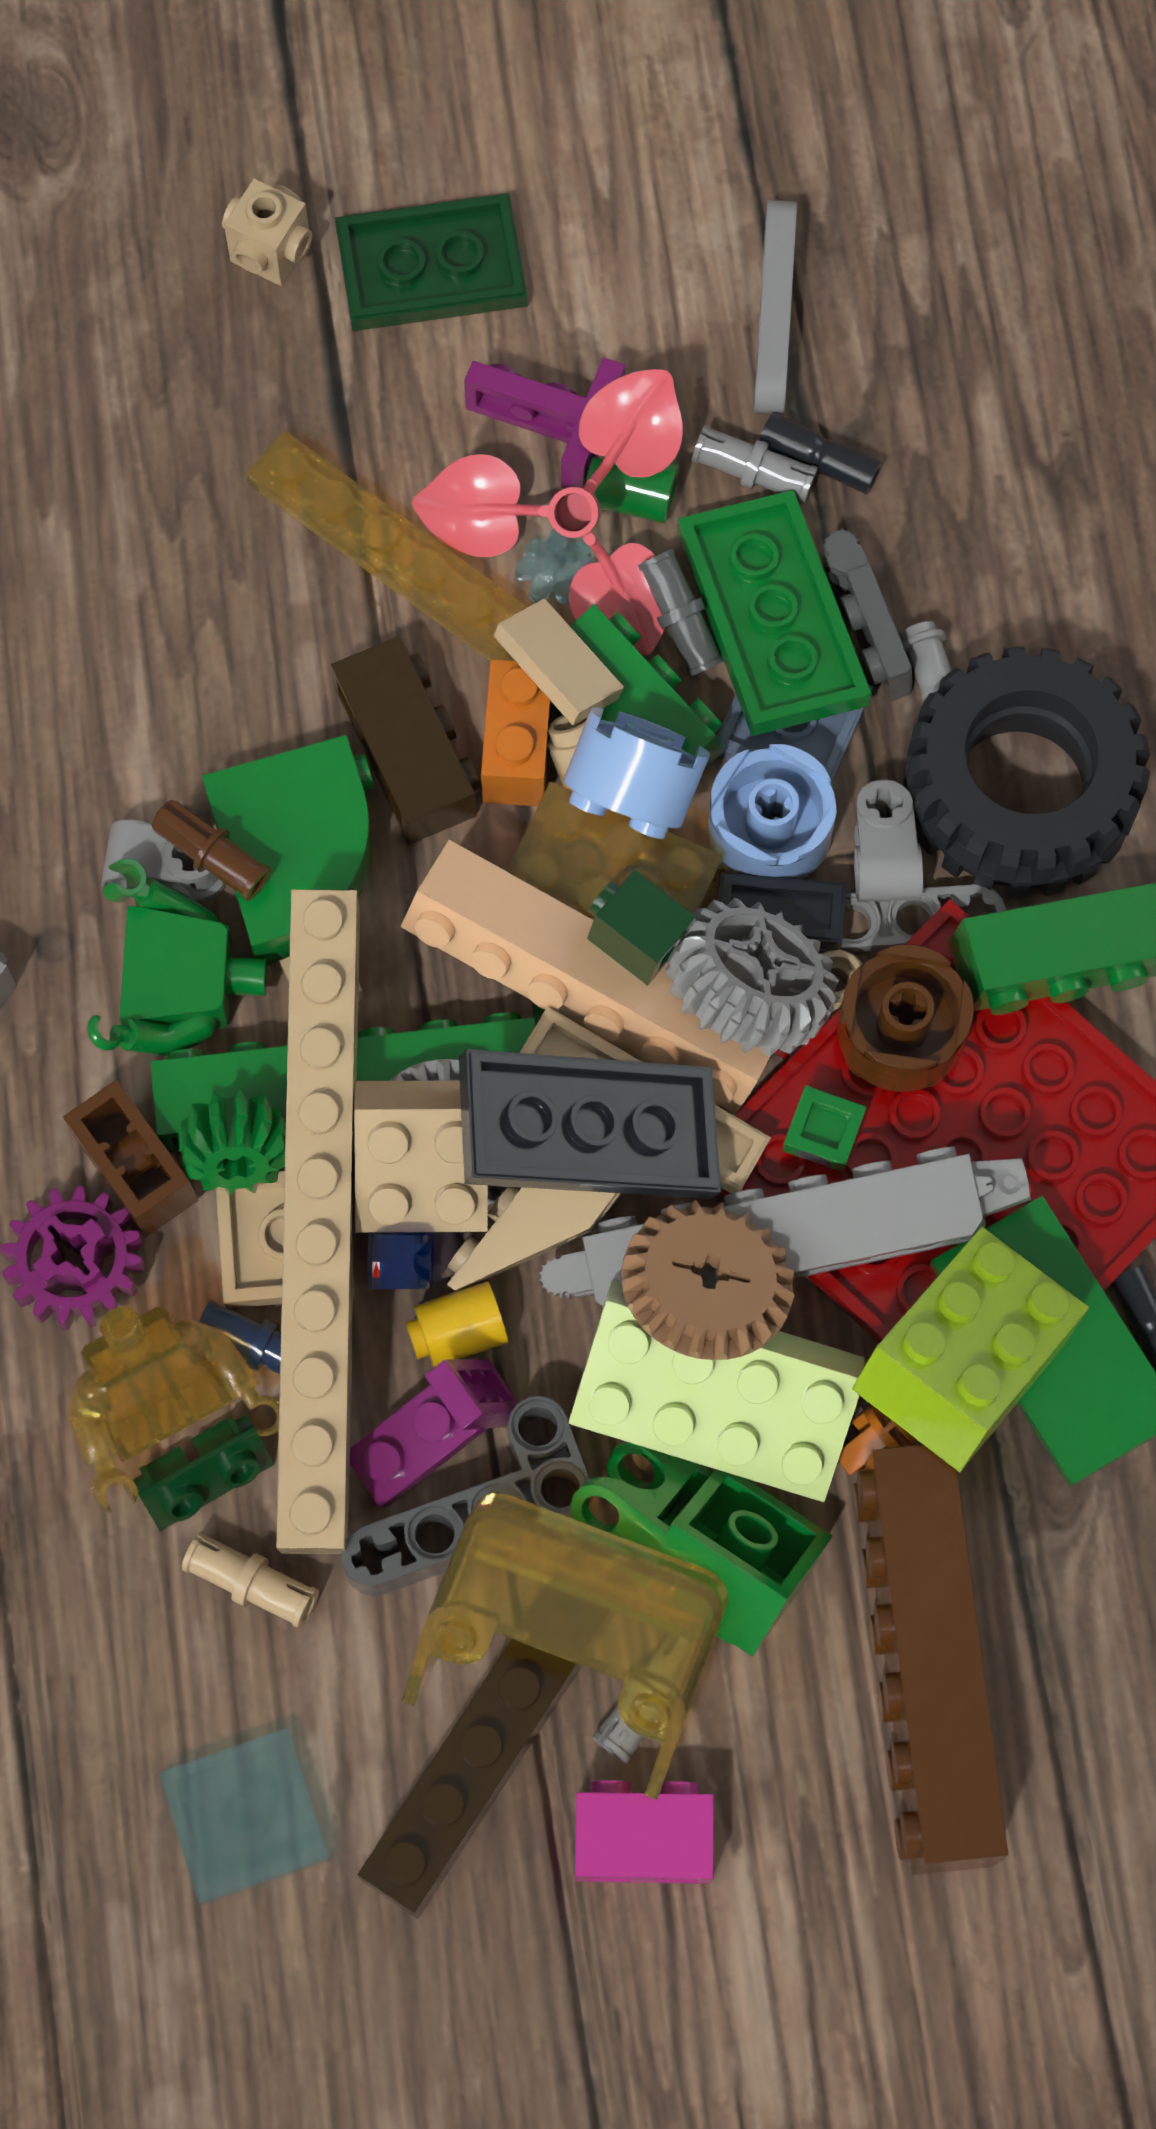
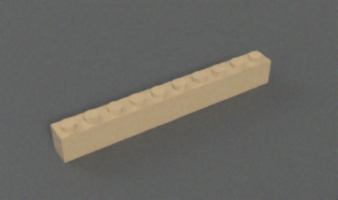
M291 890L276 1548L282 1554H341L342 1551H346V1539L348 1538L355 1209L354 1106L355 1081H357L360 906L357 890Z

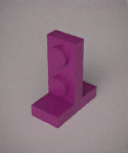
M603 357L588 395L585 398L579 396L566 385L554 382L543 384L522 377L509 366L503 364H492L489 366L473 360L464 380L466 410L568 443L561 458V487L583 488L587 481L593 457L599 458L600 455L588 451L580 441L579 423L582 412L589 400L600 389L612 381L625 376L626 365Z
M489 1359L443 1360L424 1375L430 1383L426 1389L350 1448V1465L379 1508L392 1505L488 1428L508 1426L510 1413L519 1401Z

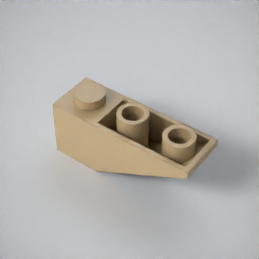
M507 1187L488 1212V1216L495 1223L482 1240L478 1242L470 1236L451 1259L447 1267L455 1272V1275L447 1285L455 1291L477 1285L592 1232L622 1193L521 1188L518 1190L515 1187Z

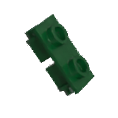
M230 1414L223 1421L193 1437L191 1440L201 1457L189 1463L181 1447L178 1446L151 1463L141 1466L139 1470L142 1474L130 1480L160 1532L176 1522L191 1518L201 1507L234 1488L249 1484L259 1473L275 1465L257 1430L246 1414L235 1420Z

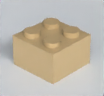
M460 1080L355 1081V1233L488 1232V1185L464 1184Z

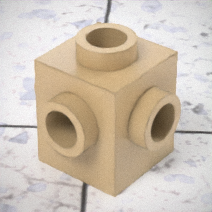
M257 179L252 180L242 197L237 195L230 201L222 220L230 262L280 286L283 285L295 264L301 262L305 257L312 240L306 203L302 202L298 195L286 187L280 185L271 187Z

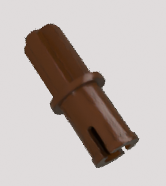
M169 800L156 813L151 825L153 831L194 860L193 867L198 872L209 871L239 892L247 901H251L263 889L271 875L272 869L266 864L263 865L229 839L230 832L226 828L221 827L216 830L175 800Z

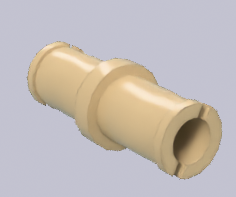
M202 1531L197 1534L196 1540L193 1539L182 1562L183 1571L192 1573L232 1593L231 1600L243 1607L252 1603L292 1623L298 1629L302 1628L305 1620H308L319 1596L318 1589L309 1587L268 1567V1558L257 1553L248 1557L210 1538L208 1534Z

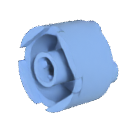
M592 707L563 779L564 783L573 790L569 803L583 811L599 816H604L608 808L630 817L628 825L632 829L650 837L664 839L668 828L682 827L710 753L699 745L695 756L681 749L686 737L670 729L620 711L615 723L601 720L604 708Z
M769 744V748L751 752L747 749L734 755L724 764L715 778L711 791L708 838L712 854L728 873L803 880L819 867L829 850L837 813L835 794L830 783L831 779L823 765L807 752L785 744ZM773 813H776L782 817H775L772 820L769 819Z

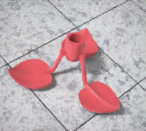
M659 369L643 370L622 376L600 389L587 403L579 423V438L582 445L588 451L605 458L583 488L569 487L562 489L554 495L549 505L517 504L521 493V485L514 470L499 458L491 455L477 454L460 458L447 466L412 500L414 510L430 532L448 546L471 556L492 557L513 548L519 538V523L516 516L549 517L554 530L562 536L569 538L582 536L584 542L590 547L599 562L587 564L575 574L570 585L568 598L572 615L577 620L593 604L607 618L618 611L642 636L634 645L642 656L649 655L655 649L665 629H661L657 621V617L661 616V612L642 570L640 571L638 568L639 564L656 555L641 544L628 543L619 547L609 557L607 551L593 532L601 516L600 504L594 493L614 464L630 477L644 478L662 472L677 456L683 438L682 416L675 393L673 377L668 371Z

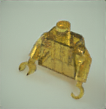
M129 1307L112 1309L101 1320L99 1327L103 1336L86 1344L80 1352L85 1372L76 1379L68 1418L86 1465L93 1464L97 1473L91 1485L92 1494L102 1508L109 1513L112 1511L106 1501L105 1493L111 1484L123 1482L126 1494L132 1503L136 1502L138 1496L137 1487L126 1472L116 1468L112 1458L116 1454L121 1462H124L239 1398L244 1401L249 1410L260 1404H267L275 1409L277 1420L272 1427L266 1429L255 1428L260 1436H269L279 1430L280 1402L271 1396L259 1395L255 1387L260 1384V1381L230 1338L218 1328L189 1318L177 1321L165 1307H155L138 1316L134 1309Z

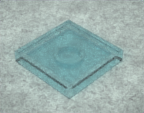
M288 1728L159 1772L200 1905L330 1860Z

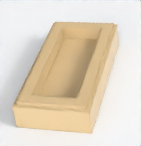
M545 598L503 620L496 628L493 635L494 638L572 725L587 718L592 707L604 708L619 699L624 686Z

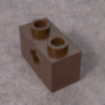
M117 1080L63 1116L78 1144L123 1207L129 1212L131 1218L145 1237L199 1201L189 1179Z

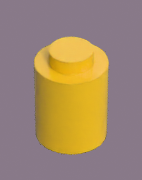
M488 1281L414 1305L416 1319L405 1322L416 1359L429 1356L433 1368L443 1360L462 1359L508 1343L502 1317Z

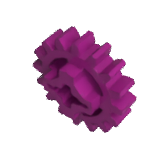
M77 1186L72 1200L64 1201L59 1191L54 1188L50 1190L49 1206L42 1209L39 1204L32 1200L26 1203L32 1217L27 1223L19 1220L10 1221L9 1227L17 1236L18 1242L2 1244L1 1252L5 1259L16 1262V1264L2 1271L3 1278L8 1285L22 1284L13 1294L20 1307L30 1305L36 1301L32 1314L37 1321L44 1323L55 1312L57 1313L58 1323L61 1328L69 1330L73 1323L74 1315H82L91 1328L96 1326L97 1323L96 1310L104 1307L114 1316L120 1313L115 1300V1296L119 1292L135 1296L137 1289L127 1276L128 1273L144 1271L145 1264L142 1257L130 1252L141 1247L143 1241L139 1231H125L132 1222V1218L125 1208L110 1215L113 1202L108 1194L103 1192L92 1204L89 1203L84 1186ZM70 1219L88 1220L83 1225L61 1223ZM41 1237L43 1240L42 1256L32 1264L34 1269L31 1270L32 1252L38 1239ZM58 1241H62L68 1250L72 1248L75 1253L82 1255L83 1263L89 1273L88 1275H85L78 1266L74 1267L70 1262H65L62 1257L63 1252L57 1243ZM115 1245L114 1265L106 1279L102 1274L104 1258L113 1252L111 1247ZM63 1290L83 1291L85 1295L77 1297L57 1296Z

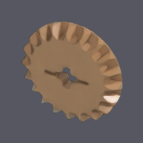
M695 1200L687 1208L676 1209L670 1205L662 1215L656 1218L649 1216L637 1234H633L623 1257L621 1267L623 1295L628 1308L639 1325L660 1344L680 1354L698 1359L728 1360L745 1356L760 1349L781 1330L788 1317L795 1295L792 1286L794 1270L788 1268L786 1247L776 1246L771 1239L770 1227L760 1229L751 1223L748 1212L740 1216L727 1212L723 1202L714 1208L701 1207L697 1200ZM704 1266L716 1268L715 1274L719 1280L714 1289L702 1286L703 1280L698 1274L702 1272Z

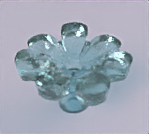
M553 529L545 542L536 538L526 542L522 552L526 558L517 561L515 576L522 582L533 580L528 595L533 602H538L544 598L547 601L552 591L555 592L556 599L560 604H569L568 598L571 582L578 570L590 562L592 554L584 542L569 545L568 537L562 536Z

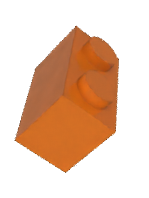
M490 659L481 769L483 803L545 807L549 753L547 743L550 739L548 726L551 724L552 702L516 661Z

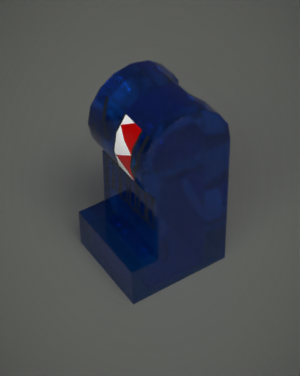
M368 1232V1289H434V1232Z

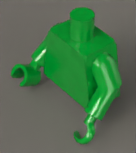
M124 858L108 866L110 870L119 872L124 876L127 888L116 883H110L103 887L105 898L111 902L118 903L133 897L135 898L136 906H127L119 1013L120 1025H113L111 1027L109 1040H106L98 1028V1022L101 1017L93 1015L88 1022L87 1032L89 1039L97 1048L111 1051L120 1046L125 1051L166 1056L168 1053L176 1050L191 1049L211 1038L214 1030L223 1029L228 1026L230 995L266 996L268 985L267 958L233 957V941L229 926L221 923L215 913L184 893L153 878L146 879L144 868L134 859Z

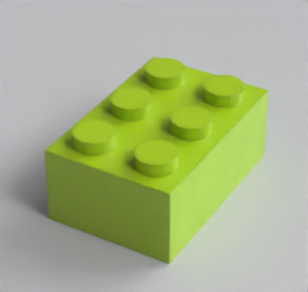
M981 1227L879 1343L852 1390L949 1465L961 1472L1061 1351L1090 1307L985 1228Z

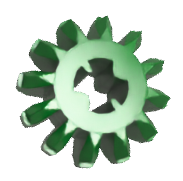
M241 1089L234 1097L228 1098L213 1093L210 1104H192L190 1115L181 1121V1130L178 1135L179 1151L182 1152V1165L186 1168L187 1178L200 1180L204 1191H211L221 1187L225 1188L228 1196L236 1189L242 1188L256 1193L259 1182H277L279 1170L285 1167L286 1120L283 1118L281 1108L269 1106L266 1095L246 1099Z

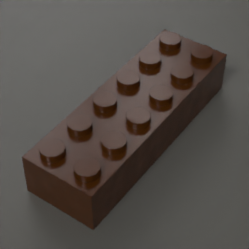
M925 1445L875 1449L871 1451L864 1470L857 1472V1483L852 1484V1496L856 1522H868L869 1537H866V1548L860 1551L861 1569L865 1589L876 1588L878 1605H874V1615H869V1632L873 1655L885 1656L887 1673H883V1682L877 1683V1694L882 1723L893 1722L895 1742H892V1749L886 1750V1767L890 1790H902L904 1812L900 1813V1818H895L894 1820L899 1860L910 1859L912 1875L993 1867L1009 1854L957 1470Z

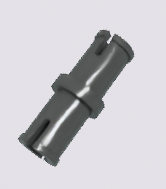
M670 549L639 564L638 568L640 571L642 570L661 612V616L657 617V621L661 629L668 628L688 669L687 673L689 677H692L724 660L701 613V610L706 608L701 597L694 598L674 556L675 552L673 549Z

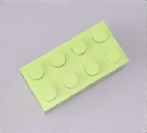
M611 1280L568 1424L825 1502L859 1398V1394L853 1391L852 1387L864 1369V1357L781 1331L766 1345L742 1357L728 1360H705L689 1357L667 1348L652 1338L639 1325L628 1308L621 1282Z

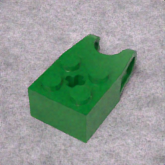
M621 1440L611 1451L607 1461L608 1477H594L586 1480L573 1495L571 1513L577 1529L586 1539L636 1577L641 1583L655 1591L663 1601L671 1606L682 1609L712 1629L720 1639L739 1647L753 1657L802 1588L833 1536L746 1478L717 1469L713 1472L701 1464ZM638 1454L646 1458L654 1469V1480L643 1482L631 1475L624 1464L625 1455ZM600 1496L613 1504L618 1510L619 1522L616 1524H606L596 1519L589 1509V1497Z

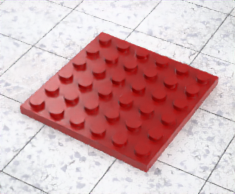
M949 899L904 945L926 947L940 953L951 962V967L957 972L948 941L964 918H970V916ZM1051 997L1030 1000L1024 1008L1002 1015L992 1014L990 1008L973 1011L972 1024L961 1056L953 1069L940 1084L909 1092L890 1091L877 1087L863 1078L855 1076L849 1070L838 1040L839 1009L822 1026L817 1036L811 1038L807 1045H803L734 1115L771 1137L741 1191L763 1189L764 1198L790 1193L788 1183L800 1178L826 1175L828 1184L854 1179L852 1169L861 1165L891 1161L892 1170L918 1165L916 1155L939 1148L955 1147L957 1156L969 1154L973 1162L1022 1159L1030 1186L1031 1200L986 1216L985 1229L1043 1196L1104 1292L1156 1239V1081L1067 1002L1053 1003ZM904 1012L897 1014L899 1023L911 1025L909 1021L910 1014ZM805 1085L866 1107L865 1115L844 1172L782 1151ZM721 1188V1193L718 1195L724 1199V1196L731 1193ZM958 1244L807 1277L870 1336L880 1343L937 1278L930 1266L931 1260Z

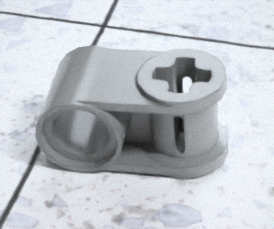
M878 780L870 782L861 789L856 803L857 824L854 830V872L857 902L922 899V854L920 844L917 843L911 794L903 785L895 781Z
M119 820L111 824L101 882L102 887L110 883H116L127 888L124 876L119 872L110 870L108 866L118 860L130 858L142 865L146 873V879L153 878L184 893L196 902H207L217 897L224 889L226 884L209 871L198 872L193 867L194 860L155 833L151 823L138 820ZM191 883H195L196 888H193Z

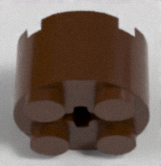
M897 945L878 952L877 956H874L862 966L860 965L852 973L847 982L842 1000L837 1032L839 1045L849 1070L855 1076L890 1091L909 1092L940 1084L958 1062L972 1024L974 1006L971 990L966 981L964 980L963 982L959 974L951 967V962L934 950L916 945ZM903 1012L910 1014L909 1021L911 1025L899 1023L897 1014Z

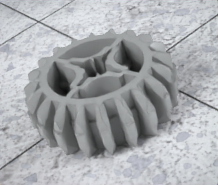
M734 898L728 905L713 900L707 908H697L693 914L696 916L693 926L682 941L679 939L674 945L665 974L673 981L670 993L675 997L684 999L681 1012L696 1015L700 1019L699 1030L711 1028L720 1034L721 1044L729 1039L736 1041L745 1053L757 1046L763 1054L770 1057L778 1049L791 1054L797 1046L807 1045L811 1038L817 1036L834 1009L833 1004L837 998L835 996V988L839 980L830 972L833 961L829 957L819 954L821 942L807 939L802 934V924L793 926L783 920L782 911L776 915L765 912L760 902L755 903L751 908H747L741 900Z

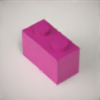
M601 1780L590 1782V1793L576 1792L575 1882L711 1884L713 1880V1795L699 1794L698 1783L660 1782L658 1783V1794L631 1793V1783L627 1781Z

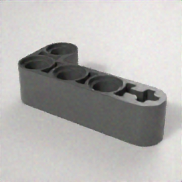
M535 1396L528 1397L519 1402L510 1413L508 1421L509 1441L519 1471L369 1524L351 1533L346 1539V1551L341 1552L344 1572L352 1587L361 1594L369 1596L384 1595L573 1526L575 1523L572 1518L571 1505L563 1508L553 1507L542 1496L544 1487L552 1480L561 1478L569 1480L578 1489L586 1480H589L572 1430L561 1406L550 1398ZM534 1418H542L551 1422L557 1432L549 1443L534 1446L522 1439L519 1434L520 1429L527 1421ZM495 1501L507 1502L517 1512L516 1520L505 1530L495 1531L488 1529L479 1519L481 1511L486 1505ZM436 1523L446 1525L455 1535L453 1543L447 1550L442 1553L432 1554L425 1552L419 1547L417 1540L423 1528ZM405 1534L408 1553L414 1563L404 1566L401 1552L382 1560L383 1572L378 1575L371 1576L366 1566L355 1568L364 1562L363 1551L368 1548L375 1547L379 1556H386L399 1551L395 1537Z

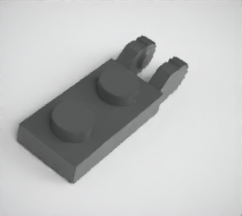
M842 528L840 531H837L835 529L834 533H829V537L825 538V544H823L825 558L827 557V560H825L826 573H828L832 588L847 594L840 597V602L850 630L854 632L862 629L868 648L861 650L868 676L873 685L883 682L890 702L911 695V665L870 563L866 558L862 545H859V538H856L855 533H850V530L845 531Z

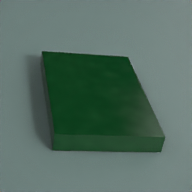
M509 193L335 217L352 332L528 307L527 291Z

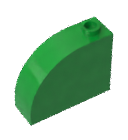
M347 735L202 775L216 829L226 828L230 832L229 839L263 865L266 864L272 869L267 883L251 901L244 899L235 890L254 958H267V962L271 963L290 957L291 890H357L359 898L364 888L372 854L371 827L364 792L374 789L365 754L353 756Z

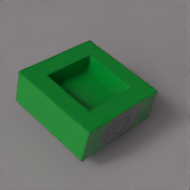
M805 1085L782 1151L844 1172L865 1115L866 1107Z

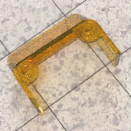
M500 1493L486 1495L476 1502L464 1524L425 1621L401 1702L414 1707L438 1658L460 1665L472 1664L481 1660L487 1654L495 1632L624 1681L618 1700V1710L623 1722L635 1733L662 1743L644 1794L657 1800L682 1737L728 1606L727 1589L714 1573L702 1567L519 1498Z

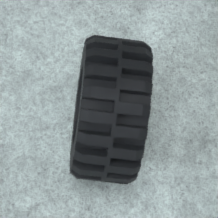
M1024 646L1004 648L1002 659L993 660L991 653L985 652L969 660L966 674L961 669L954 668L940 681L938 692L929 693L920 708L917 723L913 726L903 771V786L910 792L913 800L915 825L921 824L918 840L928 854H934L940 850L944 854L941 867L955 878L959 877L964 870L975 876L973 884L990 890L993 884L1007 886L1008 897L1027 898L1030 888L1041 886L1042 894L1049 896L1064 892L1069 878H1072L1074 883L1081 885L1094 877L1100 863L1109 864L1120 851L1125 837L1129 835L1146 793L1150 771L1145 767L1150 756L1148 737L1142 733L1137 734L1142 719L1134 704L1127 703L1121 706L1118 702L1123 689L1111 677H1106L1102 682L1093 677L1094 665L1079 657H1077L1074 665L1058 660L1060 650L1045 647L1041 648L1039 656L1026 655ZM1026 732L1042 736L1057 744L1073 760L1083 783L1081 794L1078 799L1068 806L1049 813L1025 814L1009 810L988 798L976 785L967 767L968 754L978 743L1001 733Z

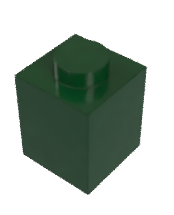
M634 870L621 886L611 881L596 897L589 908V912L595 917L587 939L648 986L667 964L674 945L679 939L681 941L684 939L693 926L696 916L638 871Z

